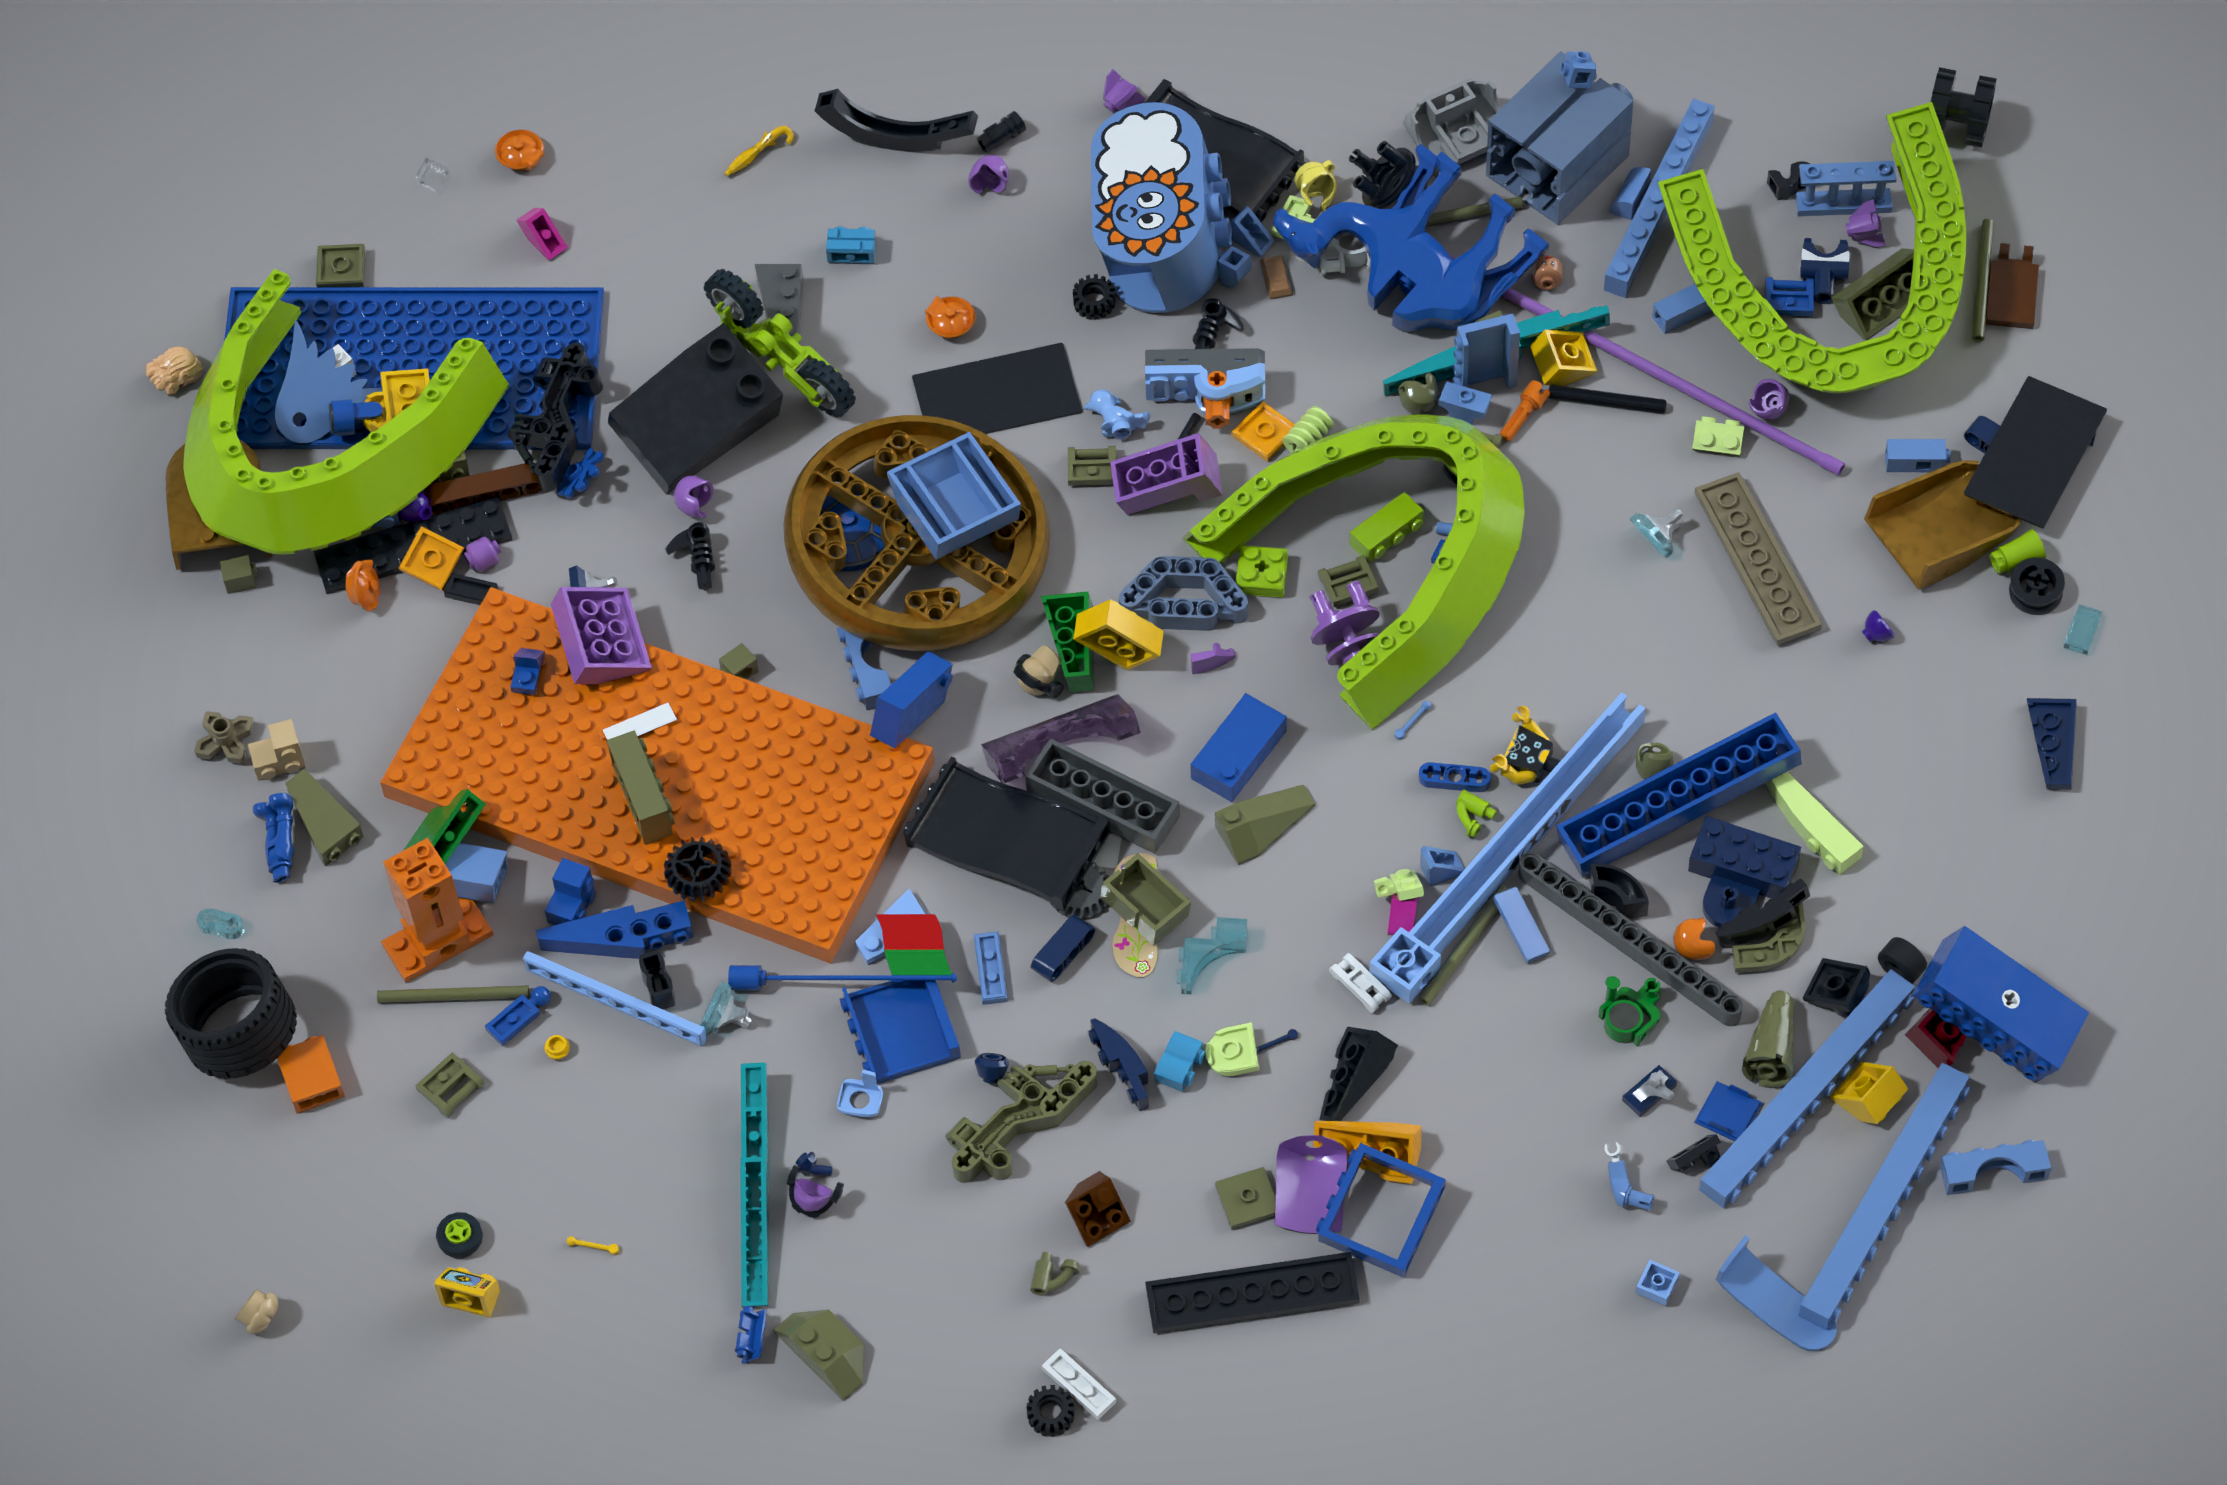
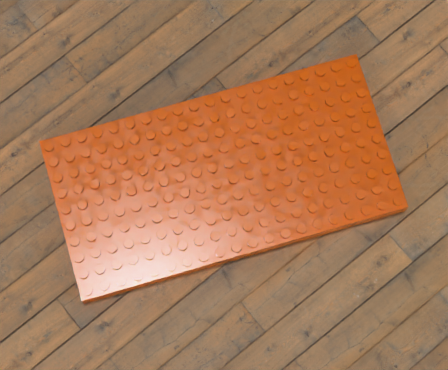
M490 587L380 781L384 797L429 813L435 807L448 806L461 790L469 789L486 803L470 829L557 862H561L562 858L588 866L592 875L670 904L683 901V898H681V894L675 895L673 893V889L668 887L667 880L664 877V863L668 861V853H673L674 845L681 847L682 840L690 843L691 837L695 841H699L703 837L707 843L712 838L715 845L720 843L723 850L728 852L732 865L730 868L732 875L728 878V886H722V893L714 892V899L707 895L704 902L700 897H697L693 903L690 896H688L684 900L687 910L831 964L935 762L933 747L906 738L896 748H893L870 736L872 727L870 724L647 643L644 644L652 666L650 671L600 684H574L552 609ZM520 648L545 651L536 695L511 692L510 687L515 670L513 656ZM669 703L677 720L637 737L638 739H644L647 747L646 753L648 758L651 757L656 770L655 775L657 778H660L664 789L663 794L670 802L675 824L671 825L673 835L645 845L613 769L607 738L603 729ZM463 804L462 807L460 808L461 811H463V812L465 811V808H466V807H465V804ZM704 857L705 860L712 861V864H716L713 860ZM680 875L683 879L692 882L690 878Z

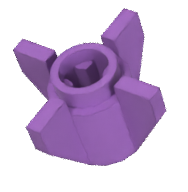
M1114 69L1106 76L1103 93L1105 103L1103 105L1109 111L1115 113V111L1142 104L1146 98L1137 91L1138 87L1129 83L1124 78L1120 80L1122 76Z
M1874 199L1865 201L1849 217V223H1846V230L1848 236H1853L1855 241L1873 247H1880L1886 245L1883 233L1877 234V232L1882 231V218L1878 213L1872 214V212L1877 211Z

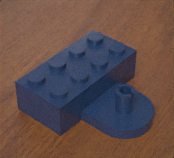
M1706 816L1691 852L1688 868L1689 872L1710 878L1703 898V913L1706 919L1715 927L1720 928L1722 924L1730 922L1738 916L1743 908L1749 907L1754 902L1757 903L1759 895L1768 898L1777 897L1792 882L1800 861L1802 847Z

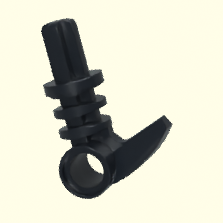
M1209 298L1202 304V319L1199 321L1196 333L1192 339L1196 345L1195 349L1214 348L1217 332L1223 323L1230 325L1240 332L1244 330L1240 318L1230 308L1223 305L1219 299Z
M697 522L676 535L669 542L665 550L670 555L684 547L690 548V554L692 555L691 571L697 574L698 588L708 591V589L712 588L711 572L715 569V562L711 554L712 543L709 527L702 522Z

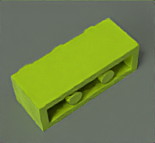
M1403 492L1350 531V546L1361 556L1364 555L1368 563L1375 558L1379 559L1390 547L1400 544L1406 535L1420 529L1423 524L1424 510L1410 496Z

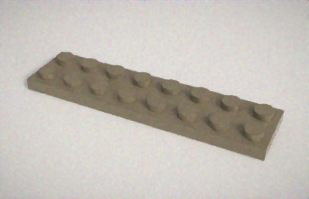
M1738 472L1696 487V497L1776 645L1821 630L1822 623L1741 474Z

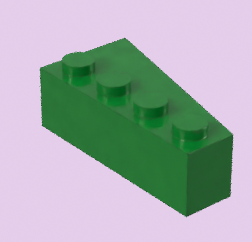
M1089 591L1041 596L1070 692L1094 690V651L1073 639L1077 614L1093 607Z

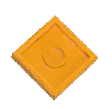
M1262 401L1231 431V436L1268 462L1285 446L1282 439L1295 424Z
M421 526L399 570L443 591L465 549Z

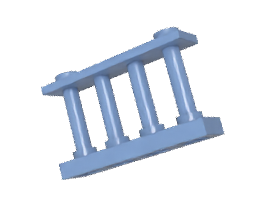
M1894 161L1799 165L1801 186H1806L1805 192H1796L1797 217L1853 214L1865 201L1873 199L1877 211L1872 212V214L1891 213L1890 188H1886V183H1896ZM1877 183L1876 189H1862L1863 184ZM1853 184L1852 190H1838L1839 185ZM1829 185V191H1815V186Z

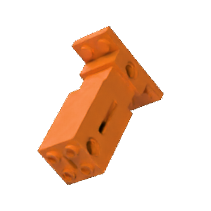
M428 838L383 861L395 905L403 916L400 919L403 929L382 940L381 944L405 983L494 935L493 930L474 901L467 898L458 899L452 874Z

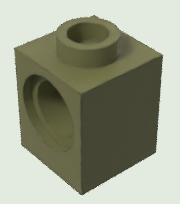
M743 643L719 658L721 671L747 680L759 672L757 658Z

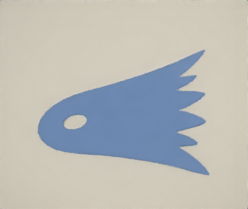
M296 320L290 360L275 406V421L278 429L287 439L297 443H309L321 438L330 431L329 403L331 401L352 399V403H362L367 399V395L373 392H382V388L362 389L368 381L367 379H358L350 382L355 370V364H346L335 369L336 358L333 348L317 358L316 342L313 341L309 348H307L303 332ZM298 412L303 413L307 418L306 424L301 427L293 423V416Z

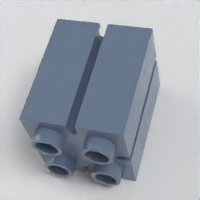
M1561 51L1488 120L1487 146L1489 149L1487 150L1486 176L1516 197L1522 196L1528 190L1529 197L1525 200V203L1557 225L1629 156L1634 101L1629 90L1622 84L1613 83L1610 85L1602 78L1594 82L1597 78L1596 73L1591 88L1568 87L1564 76L1560 72L1561 62L1566 57V54Z

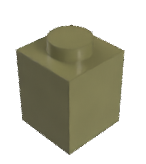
M249 555L220 561L223 581L228 594L256 588L254 578L259 577L256 563L251 564Z

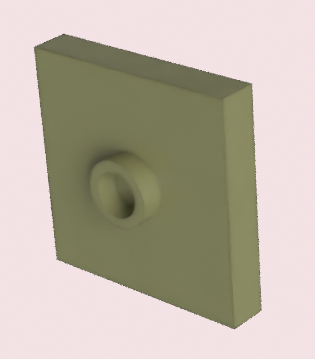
M364 244L318 246L317 287H364Z
M1264 1167L1215 1182V1187L1231 1230L1275 1217L1276 1198Z

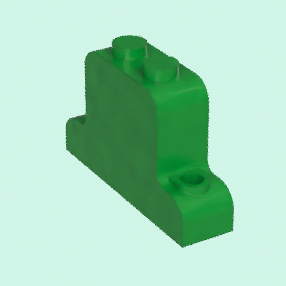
M469 789L461 790L448 806L435 807L428 813L404 850L428 838L444 864H446L486 803ZM463 804L466 807L464 812L460 809Z

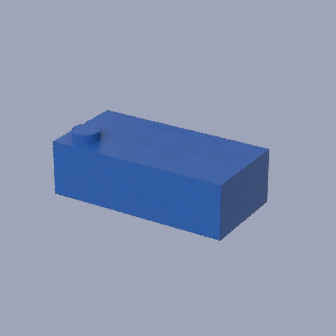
M929 651L926 652L877 698L870 736L896 748L945 702L947 689L953 678L951 674L953 664Z
M1245 693L1190 764L1191 779L1226 800L1233 802L1287 732V716Z

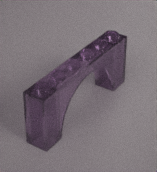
M1119 694L988 741L981 744L987 766L1000 782L1004 784L1026 776L1025 766L1033 757L1042 752L1050 738L1059 743L1090 736H1105L1120 741L1141 732L1135 711Z

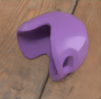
M996 155L984 156L976 161L968 177L970 188L978 194L982 193L985 187L990 188L996 193L1003 192L1009 180V170L1001 157Z
M1761 380L1754 390L1753 400L1749 399V407L1759 418L1765 420L1777 419L1788 408L1790 402L1789 391L1777 380Z
M697 476L682 478L674 492L676 506L681 512L693 518L701 519L706 517V513L700 511L699 508L710 501L713 495V486L710 481Z

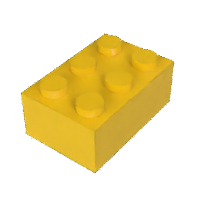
M1109 599L1077 614L1073 639L1127 671L1160 656L1164 631L1153 623L1141 618L1135 612L1121 606L1118 602Z

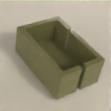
M1139 853L1122 866L1121 871L1118 869L1102 882L1100 897L1133 928L1138 925L1137 932L1153 946L1189 916L1191 901Z

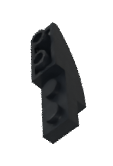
M1800 878L1796 882L1788 884L1777 897L1769 899L1764 907L1760 908L1754 902L1749 907L1743 908L1738 916L1730 922L1722 924L1716 932L1719 944L1722 947H1731L1750 943L1787 926L1797 919L1794 909L1810 897L1807 884Z

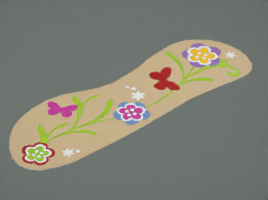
M1139 853L1157 870L1155 857L1146 853ZM1136 854L1124 858L1117 865L1114 872L1118 869L1121 871L1122 866ZM1121 917L1118 929L1113 937L1112 948L1114 958L1119 967L1126 973L1135 977H1145L1153 972L1158 958L1157 943L1154 946L1151 945L1137 932L1138 925L1133 928Z

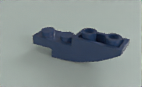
M1096 1018L1091 1019V1030L1088 1031V1035L1092 1044L1098 1045L1100 1051L1097 1053L1103 1066L1107 1065L1110 1073L1117 1071L1121 1083L1126 1082L1129 1088L1126 1092L1131 1104L1136 1103L1139 1111L1149 1108L1148 1095L1143 1085L1148 1084V1071L1142 1060L1130 1044L1115 1030Z

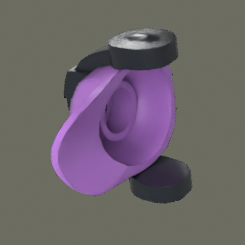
M794 1165L787 1180L789 1198L794 1210L808 1215L807 1217H819L833 1203L837 1204L843 1193V1183L838 1182L832 1193V1190L824 1185L807 1179H797L800 1166Z

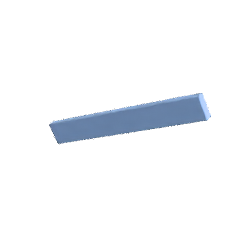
M529 951L523 957L526 970L699 1046H703L707 1040L705 1028Z

